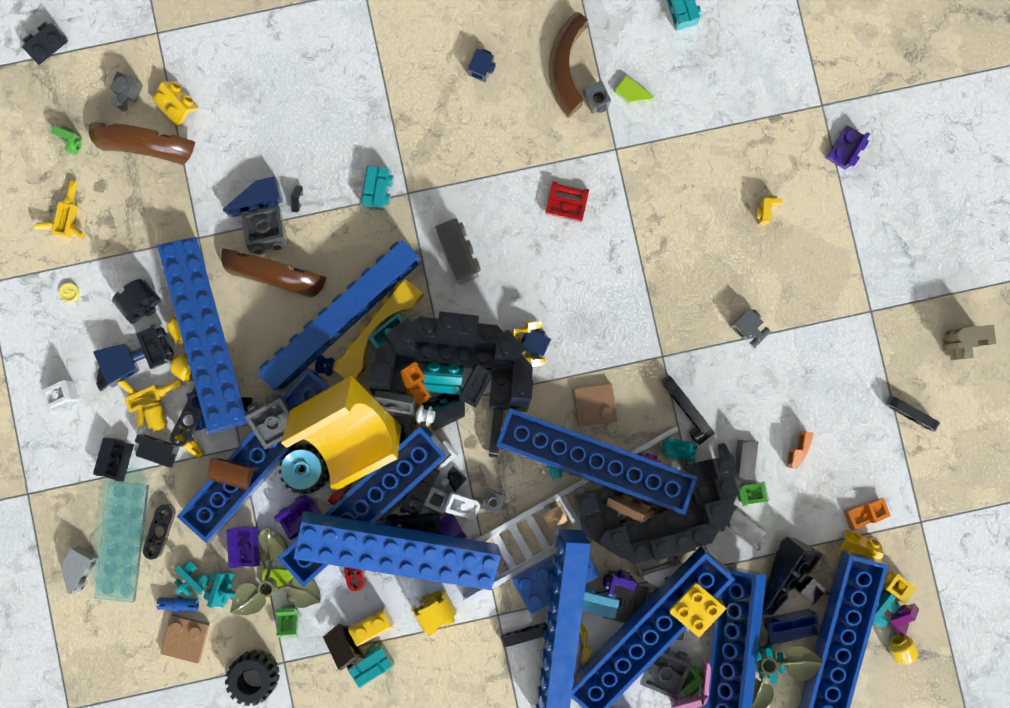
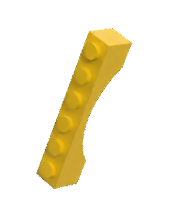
M404 279L403 282L400 280L395 285V292L391 297L388 295L383 300V307L379 312L376 310L371 315V322L368 326L364 325L358 332L359 337L356 341L352 340L346 347L347 352L344 356L340 355L334 362L335 367L333 370L344 379L352 376L357 381L365 371L367 350L371 342L368 336H371L372 333L377 331L396 313L400 314L413 310L423 298L424 293L408 280Z

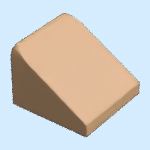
M560 506L543 514L551 530L567 521Z

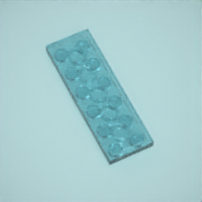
M115 481L108 482L94 599L131 603L136 601L149 485Z

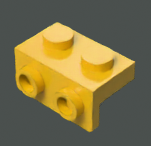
M175 81L161 82L151 98L176 126L182 125L191 111H197L199 108L194 103V100L183 91L180 84Z
M844 531V541L836 553L837 559L840 558L842 550L882 559L884 552L878 540L861 536L857 532Z

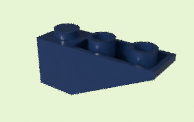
M275 176L256 180L224 207L223 212L228 216L230 215V217H237L242 215V212H252L260 210L262 207L278 206L279 203L284 202L279 181Z

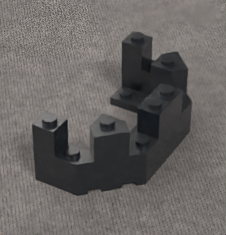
M439 311V318L419 317L413 322L407 318L386 333L387 341L375 350L374 362H371L368 382L372 395L375 394L376 390L407 395L401 370L414 362L426 364L435 362L445 366L456 364L459 367L472 369L477 364L494 373L491 379L489 408L503 410L511 408L527 412L532 399L533 366L524 357L526 349L509 329L503 332L498 325L478 323L479 316Z
M721 455L684 465L687 473L698 477L693 490L695 503L688 505L685 515L665 511L655 514L653 518L644 522L632 520L621 523L618 511L606 506L608 498L613 497L612 489L603 487L573 496L581 528L588 538L633 564L652 559L656 561L695 551L696 547L711 544L718 531L724 532L737 508L734 502L739 495L734 475L738 474L733 455Z

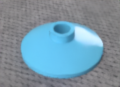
M295 450L283 460L281 474L289 486L295 489H306L318 481L321 475V464L317 456L308 450ZM300 465L305 466V472L299 470Z

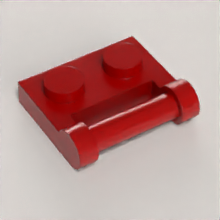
M552 181L545 214L582 222L590 189H578ZM557 191L582 198L581 201L556 196L555 194Z

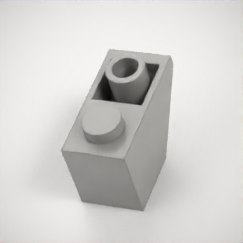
M81 546L71 548L61 564L67 593L69 594L82 591L87 584L86 579L88 575L93 573L97 567L96 561L99 557Z

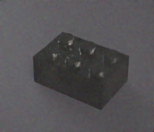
M457 218L435 226L457 284L461 285L478 278V272L481 271V267L477 258L473 259L471 255L474 252L470 240L466 241L464 238L467 235L463 223H458Z

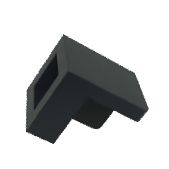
M809 575L795 588L812 605L823 594L826 596L830 595L820 583Z

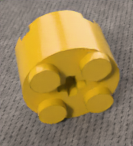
M438 590L425 596L420 600L421 605L418 607L414 605L411 609L422 631L426 632L428 636L434 634L439 627L452 624L457 613L445 590H442V593Z

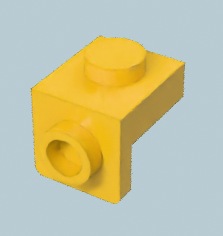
M772 195L762 199L759 202V207L756 209L758 224L766 225L771 221L772 206L778 207L783 203V199H777V196Z

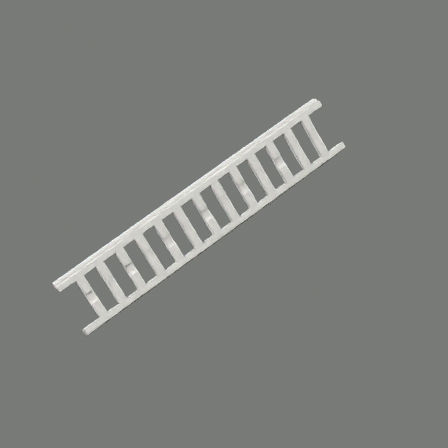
M674 426L630 452L637 455L641 453L643 455H646V453L652 454L649 450L651 447L659 444L662 448V442L666 441L667 437L678 433L679 429L677 426ZM667 457L672 468L686 472V469H682L677 459ZM581 479L475 539L476 541L485 542L492 538L495 544L499 545L500 553L509 568L501 574L498 571L496 572L492 589L556 553L555 543L549 546L533 514L540 510H543L544 513L551 510L549 505L559 500L575 529L582 530L580 521L566 496L574 491L577 494L585 493L583 486L590 483V481ZM594 483L596 489L604 487ZM524 519L527 520L543 549L535 555H532L516 526L517 523ZM561 526L554 528L556 535L559 534V529H562ZM508 528L526 560L517 565L499 535ZM475 588L464 594L463 600L467 604L489 590Z

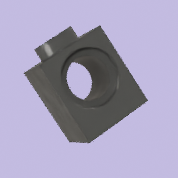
M602 80L584 88L583 95L592 114L596 112L600 114L608 110L611 99ZM600 96L602 101L596 102L593 97Z
M488 488L480 508L499 515L506 495Z

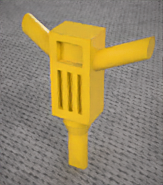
M69 181L66 197L63 199V202H58L54 222L35 223V230L52 229L51 233L58 236L71 238L73 233L77 237L84 239L85 233L74 226L78 211L74 200L78 182Z
M179 379L165 386L153 385L137 392L125 380L117 383L130 395L124 398L129 412L137 411L136 427L142 426L144 423V406L163 400V396L168 392L183 386Z

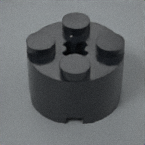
M142 279L126 284L123 287L125 290L121 294L117 292L112 298L114 305L130 324L136 323L145 315L151 316L157 310L155 307L161 301L149 283Z

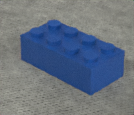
M553 555L512 577V581L530 614L548 605V593L552 591L550 575L554 574V567L552 566ZM590 557L586 583L599 577Z

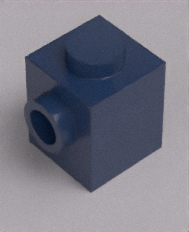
M476 49L468 68V76L486 82L489 73L493 74L496 67L494 55L486 49Z
M535 329L529 333L525 332L520 342L524 343L523 347L526 350L543 357L551 338L544 336V331Z

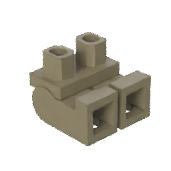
M994 324L947 331L943 337L946 344L943 345L944 351L949 350L951 360L974 358L972 347L996 344Z

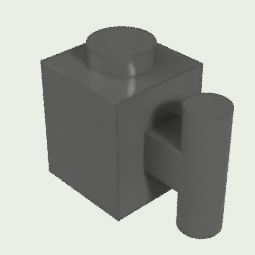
M116 72L110 90L117 97L112 98L111 103L122 112L127 111L128 107L125 105L127 100L136 103L143 85L134 77Z
M754 309L745 310L730 325L742 339H747L751 335L754 339L749 344L753 348H756L771 333L767 327L762 331L758 329L763 321L760 319L761 315Z
M447 478L441 480L438 489L431 488L423 506L435 513H439V515H441L449 498V494L445 493L449 484Z

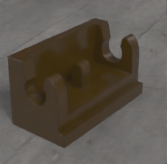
M338 624L324 635L323 638L338 670L342 671L346 667L350 670L365 660V657L360 647L355 645L348 628L350 626Z

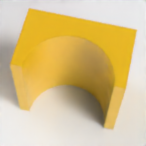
M349 376L291 409L281 443L286 448L302 439L313 444L327 464L330 474V487L336 491L398 459L402 426L352 376Z

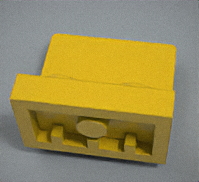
M695 582L669 611L696 636L700 637L726 610V607L721 598H714Z

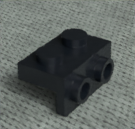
M45 21L37 28L39 32L35 36L30 33L22 40L25 44L21 47L38 65L68 42L64 35L54 26L53 22L48 24Z
M152 324L150 325L151 328L138 332L136 335L149 368L155 369L171 362L174 352L172 347L167 344L165 339L167 334L164 328L160 325Z
M104 437L93 475L105 476L115 481L124 482L134 444L117 438Z

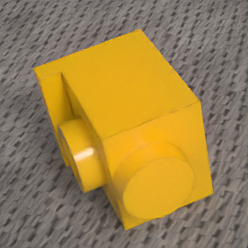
M893 571L890 574L886 573L883 584L885 591L891 593L898 601L905 604L916 590L915 586Z

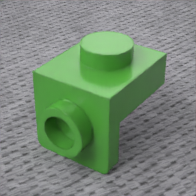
M52 126L50 133L66 140L67 143L64 150L76 156L77 152L81 149L82 138L74 134L73 130L68 127L61 126V128Z
M765 481L742 484L739 487L738 500L742 502V506L769 501Z
M288 605L282 606L281 609H276V636H298V611L293 606Z
M696 664L693 667L691 666L690 671L692 674L685 680L681 689L686 697L694 695L699 690V686L704 683V680L701 678L703 673Z

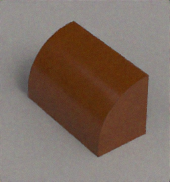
M218 457L211 458L208 468V479L248 490L255 467Z

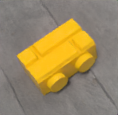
M385 606L362 618L360 621L351 624L348 630L355 645L359 646L391 629L394 621Z

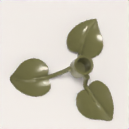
M269 527L263 529L258 535L260 561L269 560L265 579L259 584L258 588L253 583L239 585L234 591L236 595L232 599L230 613L236 615L257 613L265 606V597L271 596L274 591L278 592L289 588L287 599L294 607L306 608L320 603V590L314 580L305 587H302L293 578L292 585L287 584L278 587L276 580L270 577L273 559H278L287 549V544L283 536Z
M762 623L758 651L763 659L761 668L764 674L761 681L755 678L752 708H766L772 702L774 690L771 685L764 682L767 675L774 674L778 667L788 665L787 670L791 677L799 681H805L813 677L823 665V661L815 652L803 646L789 648L786 651L787 661L777 662L773 657H766L760 647L768 639L767 629Z

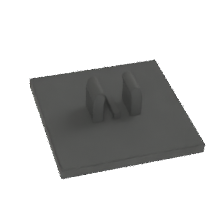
M615 585L613 594L616 595V599L620 600L616 618L612 619L604 616L603 618L626 623L646 602L649 587L636 585L635 590Z

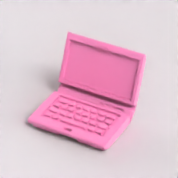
M706 657L703 660L702 679L704 683L701 685V696L696 692L694 695L687 697L685 695L679 696L677 700L672 698L670 699L671 708H697L706 704L709 696L711 667Z

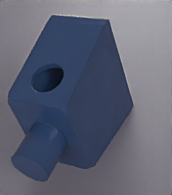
M126 344L93 351L107 385L112 388L117 386L118 382L126 380L140 370L136 362L145 358L142 348L131 351L130 347Z

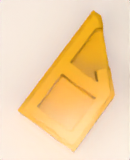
M181 426L179 429H182V433L175 436L178 442H184V431L189 433L187 429ZM193 437L183 447L198 459L204 455L203 450Z

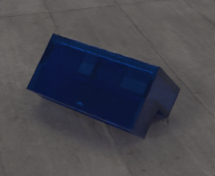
M810 608L763 618V623L768 633L767 641L770 645L818 635L817 626H820L818 615Z

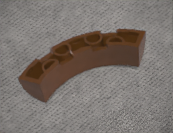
M575 12L559 31L552 47L549 62L550 84L555 99L567 118L581 108L584 101L573 83L569 66L571 49L581 33L586 30L588 19L579 12Z
M102 122L89 123L90 139L97 148L103 151L141 154L183 165L190 159L195 146V141L176 135H159V132L152 129L117 123L105 126Z
M222 249V266L226 272L233 276L265 283L308 297H314L319 294L326 282L327 277L307 270L304 271L298 268H293L292 270L291 265L252 254H240V252L235 250Z

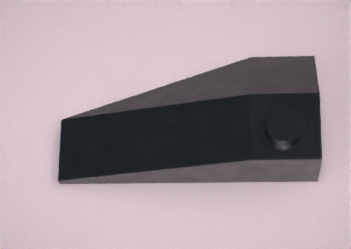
M787 536L781 541L764 595L763 615H774L788 599L787 593L801 584L799 582L800 578L805 573L809 575L823 555L821 552L796 538Z

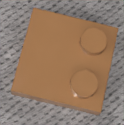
M612 384L573 389L579 427L617 422Z
M625 494L610 497L606 503V506L639 522L653 518L656 513V509L652 508L650 503L639 502Z
M172 614L168 622L160 654L198 664L202 656L210 623Z

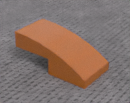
M416 362L401 370L407 395L415 397L416 407L431 398L422 383L425 376Z
M800 431L797 449L789 448L786 467L796 469L801 464L811 445L813 432Z
M884 498L876 499L844 511L851 530L858 529L869 523H877L891 516Z

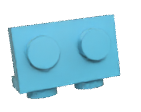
M585 588L582 611L615 619L620 601L616 599V595L608 596L605 593L602 596L596 594L597 590Z

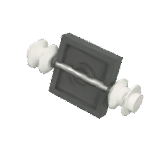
M376 390L374 399L399 424L415 426L416 422L420 425L424 421L426 426H429L430 423L434 422L435 411H432V407L430 406L428 410H425L424 406L421 405L416 410L415 397Z

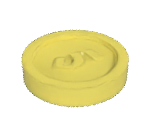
M72 283L63 284L59 289V296L65 302L76 301L80 294L79 288Z

